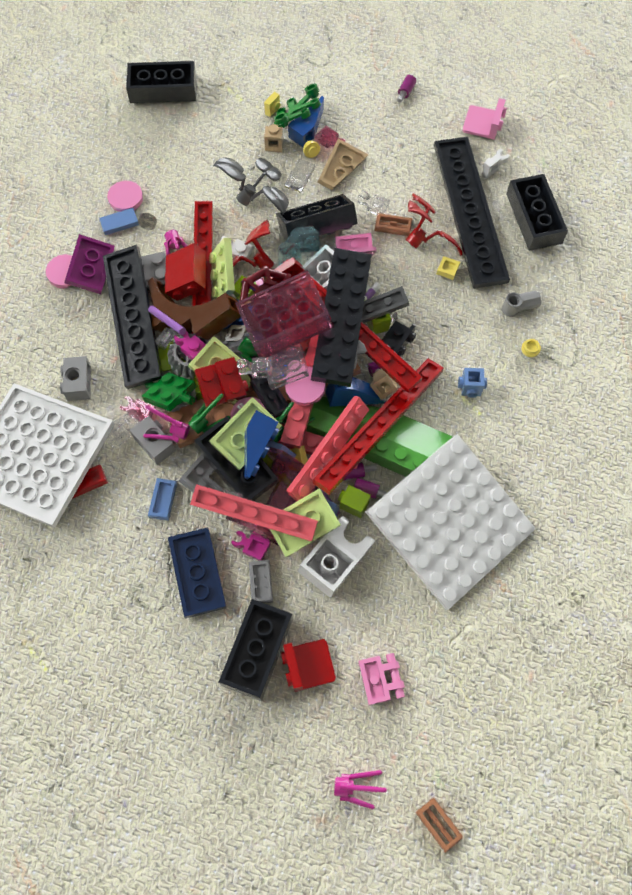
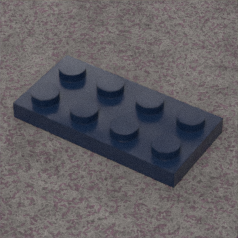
M209 528L168 537L184 618L227 608Z

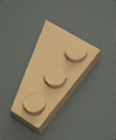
M337 139L317 183L333 191L367 158L368 154Z

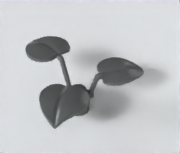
M224 157L214 163L213 166L220 168L229 177L236 181H241L240 192L236 197L239 203L248 206L251 201L263 193L284 215L289 205V200L282 191L276 187L264 186L262 190L256 193L255 187L265 175L273 181H278L281 178L280 170L264 158L256 160L257 168L263 173L253 185H244L246 175L243 173L244 168L234 159Z

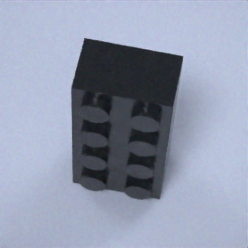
M195 62L127 63L126 90L130 103L196 101L197 75Z
M545 174L510 180L506 195L528 250L563 244L568 229Z
M344 194L286 210L284 215L281 212L276 213L280 234L292 245L300 244L306 239H317L323 234H334L336 230L350 229L353 225L358 224L355 204Z
M226 416L194 440L195 447L235 496L255 501L277 483L278 478L260 457L257 463L260 467L256 475L245 479V465L238 470L209 442L230 420Z
M254 599L251 600L219 679V684L222 687L262 701L293 621L292 613Z

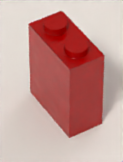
M192 243L166 255L165 293L178 301L206 289V251Z

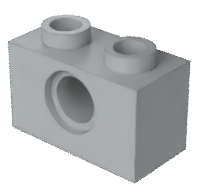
M87 356L63 358V365L60 366L61 376L63 377V382L60 383L61 394H64L67 401L91 399V364Z
M148 416L130 429V432L136 442L158 465L176 451L174 447L175 441L158 439L151 442V438H144V434L165 435L162 431V425L157 420L153 421Z

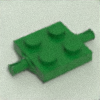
M168 372L157 383H146L145 387L148 391L142 395L144 402L171 412L182 402L192 405L195 402V397L189 395L197 387L194 381Z

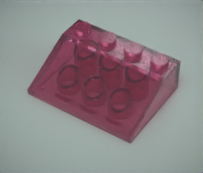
M308 270L235 303L260 360L334 328L329 312Z

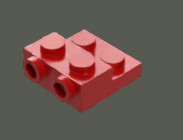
M234 357L194 370L206 408L220 394H223V398L215 406L243 399L247 395L246 392L249 391L247 381L242 380L240 375L242 373L240 361H235Z

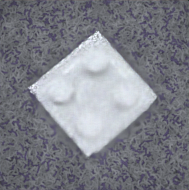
M300 343L264 357L268 384L271 390L309 376L303 347Z

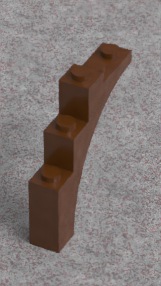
M153 277L147 281L149 293L153 301L152 305L183 326L188 333H194L205 340H209L242 316L238 301L226 293L202 305L180 306L165 293V284ZM151 314L154 330L165 335L173 330Z

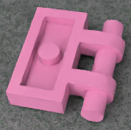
M394 653L386 655L388 663L382 664L380 656L358 661L368 705L390 701L389 691H395L397 699L405 697L403 690L405 685L400 679L398 671L400 666L399 662L395 659ZM390 671L393 683H386L384 672Z

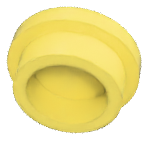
M308 141L304 145L303 152L308 158L316 157L320 152V146L315 141Z
M528 339L523 342L521 350L527 357H536L540 353L541 347L537 340Z

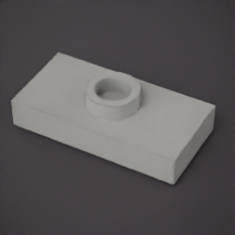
M270 560L249 562L251 600L273 603Z

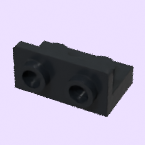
M395 320L382 341L402 357L407 349V344H411L416 337V326L412 324L409 328Z

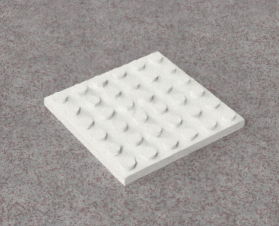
M13 384L0 405V505L55 528L114 427L115 423L113 420Z
M458 434L449 439L365 512L445 610H449L536 529Z

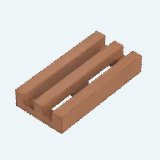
M378 213L374 231L409 236L413 218Z
M434 797L415 812L445 853L463 838ZM433 805L456 836L454 839H452L429 807ZM426 811V813L429 815V817L432 819V821L435 823V825L447 839V841L449 842L447 845L443 842V840L440 838V836L437 834V832L434 830V828L422 814L423 812Z

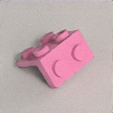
M499 98L496 110L474 105L469 106L463 132L495 140L497 130L501 131L504 120L500 119L504 118L507 107H504L506 100Z
M371 233L335 237L336 248L372 254V256L377 251L376 247L372 246Z

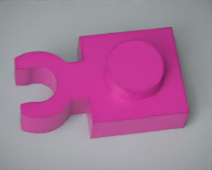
M187 331L183 338L174 336L175 343L180 346L181 351L191 360L206 345L195 335L190 338Z
M237 531V536L241 537L242 540L240 542L232 540V545L235 548H244L242 551L244 555L257 561H262L271 543L254 534H251L250 538H246L243 532Z

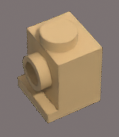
M276 124L265 127V151L282 152L284 142L283 127H278ZM270 141H276L278 145L270 144Z
M382 369L373 374V382L370 386L381 400L398 390L397 382Z

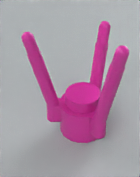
M169 230L165 233L166 242H164V246L166 248V255L170 254V247L172 249H179L180 245L183 248L187 246L176 230Z
M148 405L144 406L145 409L172 423L170 427L172 436L144 434V438L172 440L175 442H179V439H186L190 425L177 421Z
M382 771L342 774V777H335L334 796H339L340 801H348L374 809L375 806L373 804L348 795H353V790L385 793L387 789L375 786L354 785V781L351 779L381 775Z

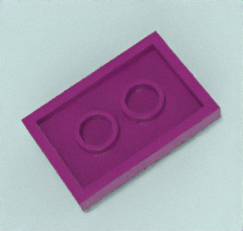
M79 234L64 283L101 295L106 279L103 256L113 253L115 246Z

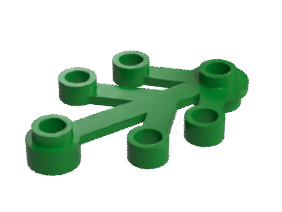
M317 84L308 85L305 88L306 95L298 103L295 98L288 99L286 103L289 111L287 112L285 107L279 108L276 111L277 115L274 117V124L285 128L293 119L300 116L302 119L308 118L311 115L308 107L312 109L320 107L321 102L319 98H316L319 96L320 91Z

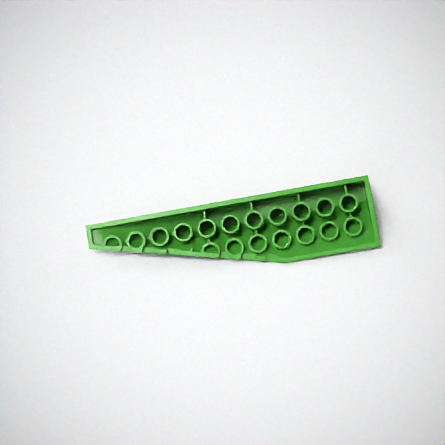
M322 397L313 404L310 418L314 417L315 420L307 425L306 431L325 437L346 406L330 407L327 397ZM366 405L369 411L347 443L380 409L379 407ZM288 414L286 415V417L284 418V420H283L282 422L286 423ZM403 415L364 459L406 477L453 436Z

